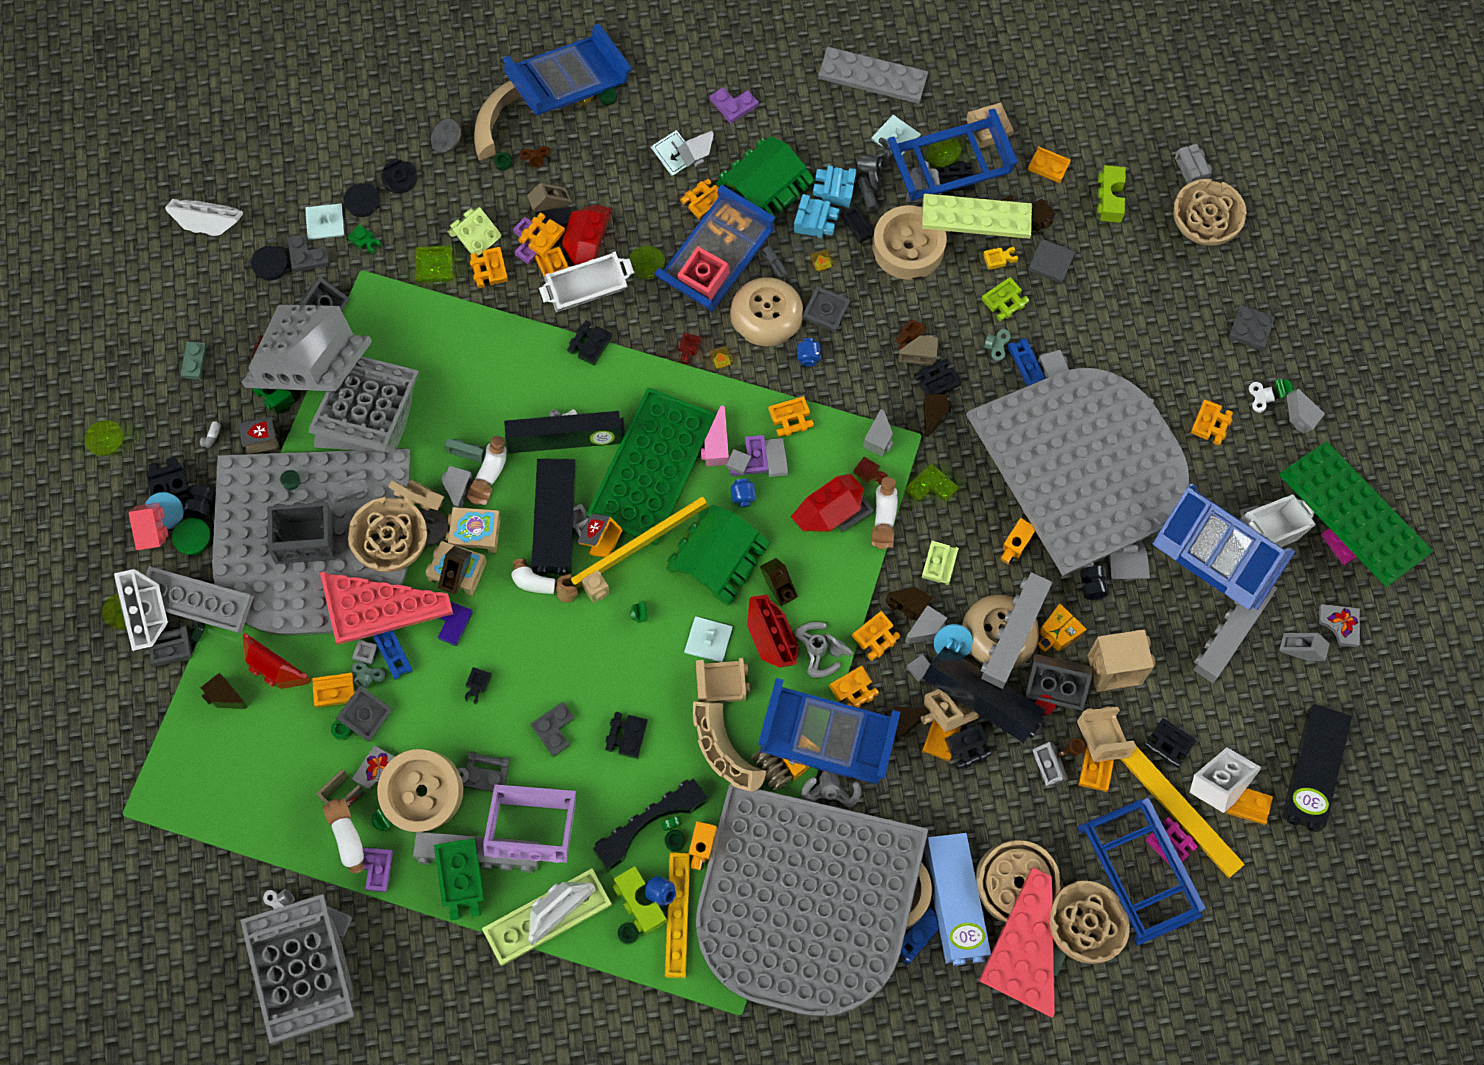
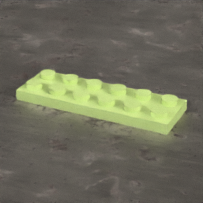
M924 194L922 229L1030 239L1032 204Z
M593 869L582 873L568 882L592 883L596 891L534 946L528 940L532 905L539 898L544 899L549 893L538 897L482 928L501 966L612 906Z

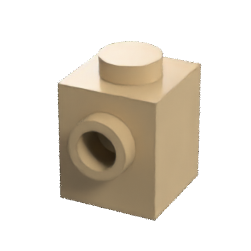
M599 571L581 580L582 587L592 603L602 600L609 594L608 585Z

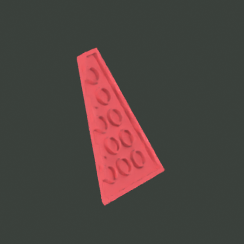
M320 572L337 645L453 614L447 593H434L430 590L423 591L402 585H390L385 582L378 583L368 579L349 578L345 575L339 574L338 576Z
M1031 867L978 981L1053 1018L1054 964L1053 936L1050 930L1052 877Z

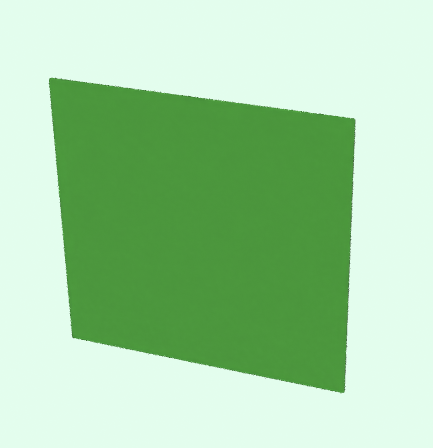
M364 270L360 271L348 297L350 300L342 313L353 335L370 336L372 343L362 355L363 357L419 371L417 381L413 387L412 404L406 428L397 449L410 450V479L444 496L442 500L443 505L441 508H438V511L445 515L447 521L449 514H452L453 505L441 482L443 473L447 472L449 466L471 472L474 481L483 464L447 453L445 447L447 438L451 440L459 439L468 445H478L484 449V454H486V447L491 443L492 437L501 436L505 440L504 446L507 449L506 462L491 486L493 490L486 505L480 503L477 505L471 503V500L465 499L462 507L497 510L501 517L496 553H489L488 549L461 547L485 555L487 561L473 596L465 594V591L459 589L457 594L454 595L438 589V581L434 580L433 583L428 581L426 569L429 563L432 564L434 559L433 552L436 546L439 547L441 542L430 546L425 545L417 560L408 566L406 578L402 583V586L412 587V589L447 593L451 602L473 610V614L457 646L438 639V635L445 621L438 618L393 630L413 670L408 674L406 672L400 675V678L396 680L378 647L373 664L365 665L369 669H382L385 677L380 682L371 681L366 690L391 707L392 711L369 742L353 731L350 737L345 740H337L332 735L331 726L346 704L315 708L312 678L352 673V665L358 662L352 659L358 640L377 645L373 636L337 645L334 634L273 635L256 628H251L244 624L240 634L205 624L192 653V658L188 662L124 808L123 815L126 818L481 933H484L483 927L548 893L549 889L555 884L560 885L562 882H568L582 873L593 869L612 906L533 950L741 1016L747 999L738 996L719 981L707 965L699 946L696 914L709 860L705 859L702 871L690 868L686 978H665L667 923L646 936L641 931L636 942L630 945L623 944L618 938L619 927L624 923L634 924L636 919L632 913L629 915L624 908L625 900L622 895L618 897L612 887L615 885L614 878L635 866L645 884L655 876H662L669 880L670 853H689L696 821L714 825L718 828L730 783L712 769L698 743L699 735L697 727L694 726L693 701H698L696 660H704V664L719 662L684 653L696 616L733 626L723 662L739 661V658H743L744 664L747 663L748 675H745V682H749L750 694H746V701L723 702L724 724L728 738L736 752L747 763L761 769V767L756 766L757 760H752V756L762 746L758 742L776 678L784 680L782 685L784 688L838 702L829 684L849 673L858 644L851 635L864 624L887 548L878 549L877 546L871 545L872 529L875 527L876 490L881 485L883 478L890 477L895 480L898 497L896 521L920 444L921 434L890 425L893 433L891 441L894 443L890 452L886 451L882 457L863 448L864 439L874 420L806 400L810 416L804 418L805 421L812 419L814 427L808 428L804 432H801V430L793 432L792 435L787 437L785 435L778 437L776 430L783 427L782 424L774 426L768 407L796 399L797 397L610 342L594 366L578 358L580 351L575 350L573 354L567 351L570 340L577 334L575 332ZM584 336L581 343L585 344L588 338ZM649 387L716 414L720 406H725L728 456H731L733 449L747 454L745 437L764 435V440L783 438L788 475L769 477L768 473L730 476V469L726 468V465L706 466L700 452L671 514L672 516L697 499L704 497L708 507L715 505L734 512L771 543L767 550L764 551L763 556H759L749 549L748 553L756 558L758 564L742 587L737 586L731 580L728 581L727 584L738 592L730 606L718 600L708 588L692 576L678 570L671 573L666 569L669 564L667 560L672 553L678 551L679 542L682 538L688 536L690 533L688 532L689 527L700 518L698 516L699 513L662 535L657 546L649 543L601 573L609 588V594L602 600L592 603L582 586L576 588L578 596L572 602H562L557 598L556 591H554V594L529 592L519 588L514 583L511 574L514 571L513 562L515 560L525 559L527 566L532 569L537 459L576 460L575 506L582 504L585 511L588 512L620 444L509 454L505 439L504 421L550 417L549 412L553 409H557L562 414H566L572 409L577 414L619 411L620 418H624L626 433L646 389ZM308 390L280 453L358 450L314 447L315 434L309 433V427L326 391ZM796 419L793 421H789L788 423L789 426H791L799 422ZM852 474L862 485V495L870 504L874 513L843 533L838 527L830 532H803L791 516L806 497L835 477ZM749 479L750 482L754 483L756 500L750 503L749 507L740 508L739 504L732 502L730 486L734 484L735 480ZM414 503V506H415L419 511L425 510V509L419 507L418 504H415V503ZM575 531L573 535L572 573H567V575L571 574L572 578L603 559V557L590 555L589 551L592 546L579 544L577 542L579 537ZM622 532L612 553L636 537ZM774 558L779 559L785 564L798 595L797 598L783 606L779 604L770 590L760 569L761 565ZM548 573L547 575L539 576L555 579V582H557V580L564 575ZM767 594L770 600L785 613L794 636L795 630L803 624L809 622L826 623V629H811L806 631V633L812 636L815 634L824 636L825 633H828L836 640L842 641L853 652L852 656L848 657L843 654L838 658L833 657L829 652L830 644L826 641L828 644L827 651L820 658L817 669L824 670L835 662L840 663V668L829 676L813 678L807 672L810 657L805 643L795 637L799 646L797 664L795 666L778 668L761 660L747 627L750 597ZM640 601H645L648 621L638 623L630 615L631 607ZM247 633L307 674L311 682L307 685L280 689L277 686L272 688L263 681L264 677L261 675L256 677L248 671L249 666L245 662L242 635ZM399 661L394 665L396 668H398L403 664L401 661ZM473 667L492 673L485 693L479 692V701L476 705L473 703L475 696H470L467 702L465 700V694L470 690V688L466 687V683ZM220 672L248 707L246 709L217 708L213 703L209 705L202 697L204 692L200 687ZM353 674V683H354L355 677L357 676V675H355V674ZM354 683V690L356 691L358 687ZM561 702H564L575 717L573 721L560 729V732L570 746L553 758L530 724ZM809 706L802 735L821 749L830 711ZM615 712L622 713L621 721L627 722L628 715L648 719L638 759L619 755L620 747L614 746L613 752L605 750L607 744L605 743L606 736L609 735L611 729L610 721L613 719ZM619 729L616 738L622 739L624 730ZM374 745L394 757L414 749L435 751L449 758L457 769L467 768L470 751L477 752L479 755L497 758L509 757L510 764L505 785L576 791V806L567 863L539 861L538 870H533L532 873L521 872L520 869L512 868V871H502L500 867H492L490 870L480 868L485 900L479 901L482 915L471 917L470 906L459 907L461 918L451 921L449 906H442L436 862H430L429 865L419 864L413 857L416 832L403 830L396 825L391 826L385 831L378 830L373 826L372 815L381 808L378 801V784L371 790L361 786L365 793L349 808V811L351 813L350 819L357 830L363 848L393 851L387 893L366 891L368 870L351 873L349 867L343 865L331 825L328 824L323 811L325 804L316 793L343 769L347 773L348 779L326 800L329 802L334 799H344L359 785L352 778ZM475 762L474 766L475 768L500 772L502 766ZM810 767L795 781L791 779L787 785L775 792H772L774 787L768 786L769 781L764 780L759 790L802 799L801 792L803 786L810 778H816L818 769ZM694 778L708 797V802L692 814H672L648 824L632 841L625 861L607 872L593 851L595 843L602 838L607 839L610 837L612 831L617 827L626 826L629 823V819L634 815L638 814L640 816L646 812L645 808L654 802L655 804L660 802L662 796L667 792L672 791L673 793L679 789L678 786L687 779L690 781ZM427 787L417 791L419 796L423 797L427 794ZM463 787L462 802L455 816L443 826L424 833L485 837L493 792ZM500 804L494 838L537 841L540 845L562 847L568 809ZM680 816L683 823L671 830H678L683 833L685 845L681 850L674 852L670 851L665 845V836L669 831H664L661 823ZM699 845L698 852H704L706 845ZM690 855V867H691L692 860H693V856H691V855ZM645 889L641 890L636 896V901L642 906L654 903L646 898ZM668 904L666 906H659L667 919Z

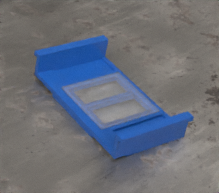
M600 24L593 26L591 37L527 60L514 63L510 56L503 58L505 63L504 72L536 116L556 108H563L626 83L628 73L632 71L629 63Z
M1190 483L1160 530L1153 545L1246 609L1255 608L1258 610L1295 554V551L1291 548L1283 549L1197 492L1198 487Z
M776 678L758 742L759 745H762L760 752L878 784L880 778H885L901 712L893 710L889 717L782 687L784 680Z

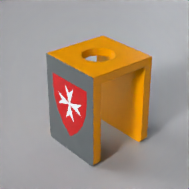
M591 514L577 542L582 545L592 546L589 551L590 555L605 558L612 553L623 529L609 516Z

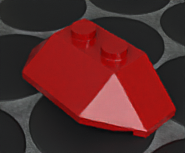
M594 204L571 213L562 245L574 266L597 259L612 208Z
M852 474L837 476L806 497L792 514L791 518L803 532H830L860 511L863 487Z
M767 594L750 597L747 627L761 660L778 668L795 666L797 664L799 646L785 613L770 600Z
M247 633L242 635L245 662L249 666L248 671L256 677L258 675L264 677L263 681L272 688L277 686L280 689L307 685L311 682L307 674Z

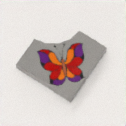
M1321 604L1319 606V625L1326 626L1333 631L1338 645L1358 647L1360 645V609Z
M374 745L352 780L371 790L378 784L382 771L394 756Z

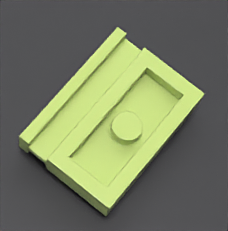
M931 541L921 578L949 585L959 548Z

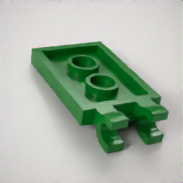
M476 838L435 844L434 851L442 906H449L450 920L460 919L459 907L470 906L471 917L482 915L479 901L485 900Z

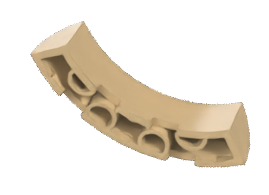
M511 80L501 85L487 98L477 116L474 144L479 161L496 155L492 139L493 125L505 105L508 106L514 100L522 97Z
M693 701L694 726L697 727L699 735L698 743L712 769L720 777H724L731 785L750 792L758 790L765 780L766 770L750 765L733 748L725 729L723 703Z

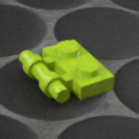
M1011 277L984 294L981 298L992 312L997 309L1001 311L996 316L999 321L1005 318L1008 319L1012 316V313L1023 309L1025 304L1029 302L1027 296L1023 298L1018 296L1021 294L1022 289ZM1011 300L1014 304L1007 307L1006 303Z

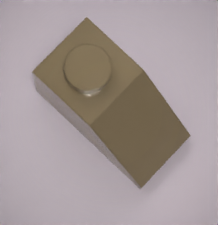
M539 183L527 195L530 206L535 211L558 209L572 203L566 188L545 183Z
M931 335L917 337L900 350L898 362L933 365L937 357L938 338Z

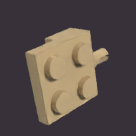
M1001 103L968 112L967 122L969 124L986 119L988 110L995 108L1007 137L1012 136L1014 133ZM988 128L973 132L979 148L995 144Z
M411 479L407 486L393 480L389 484V488L395 491L394 495L403 498L404 501L410 504H418L419 507L429 511L430 508L438 510L443 505L442 500L444 496Z
M940 689L925 695L924 705L930 713L921 717L923 724L934 720L947 732L979 718V714Z

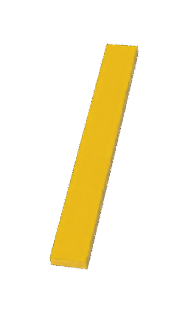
M704 497L697 499L571 578L576 588L582 586L581 580L596 571H599L600 574L704 510L708 507Z
M1138 747L1129 758L1120 759L1228 878L1245 865Z

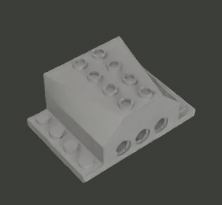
M278 305L248 367L250 371L243 379L242 384L245 388L336 391L372 343L370 336L353 335L339 306Z
M361 356L336 391H326L309 427V433L315 434L314 447L395 453L406 428L412 404L413 387L417 381L419 371Z
M323 894L240 920L271 1045L355 1018L351 1003L353 1000L352 983L342 943L334 921L329 916Z

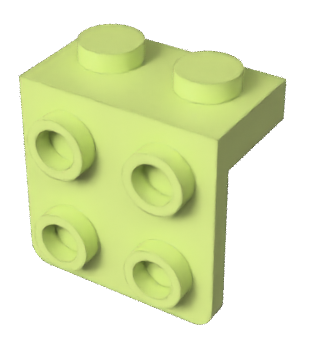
M480 207L474 210L472 208L467 210L463 214L465 217L462 220H455L450 225L451 229L447 231L451 237L457 236L471 254L477 253L478 256L483 253L482 250L489 248L501 237V233Z

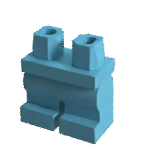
M828 166L827 170L817 169L815 181L825 182V184H814L812 195L821 197L824 202L830 201L831 204L849 208L856 169L849 168V171L841 168H833V166Z
M803 194L794 222V233L817 236L819 238H823V234L833 235L835 223L827 222V220L837 221L839 209L831 207L830 201L824 202L819 199H810V196Z

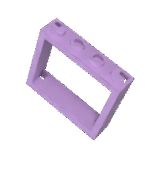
M495 784L483 843L484 856L567 863L576 806V791ZM500 804L568 809L562 847L493 841Z

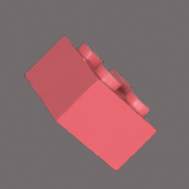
M697 246L678 273V279L711 300L729 275V264Z
M159 502L135 506L129 511L136 550L160 547L166 541L168 529L167 526L163 525L162 519L165 518L164 509L160 507Z

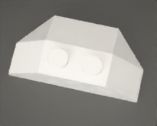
M172 199L166 206V211L183 229L194 233H207L211 236H220L243 215V211L233 207L193 200L179 201L178 199Z
M135 569L114 573L132 651L152 647L168 623L159 584Z
M562 882L560 885L555 884L548 891L549 894L544 899L539 898L535 901L530 913L528 938L530 944L534 946L596 891L595 886L592 883Z

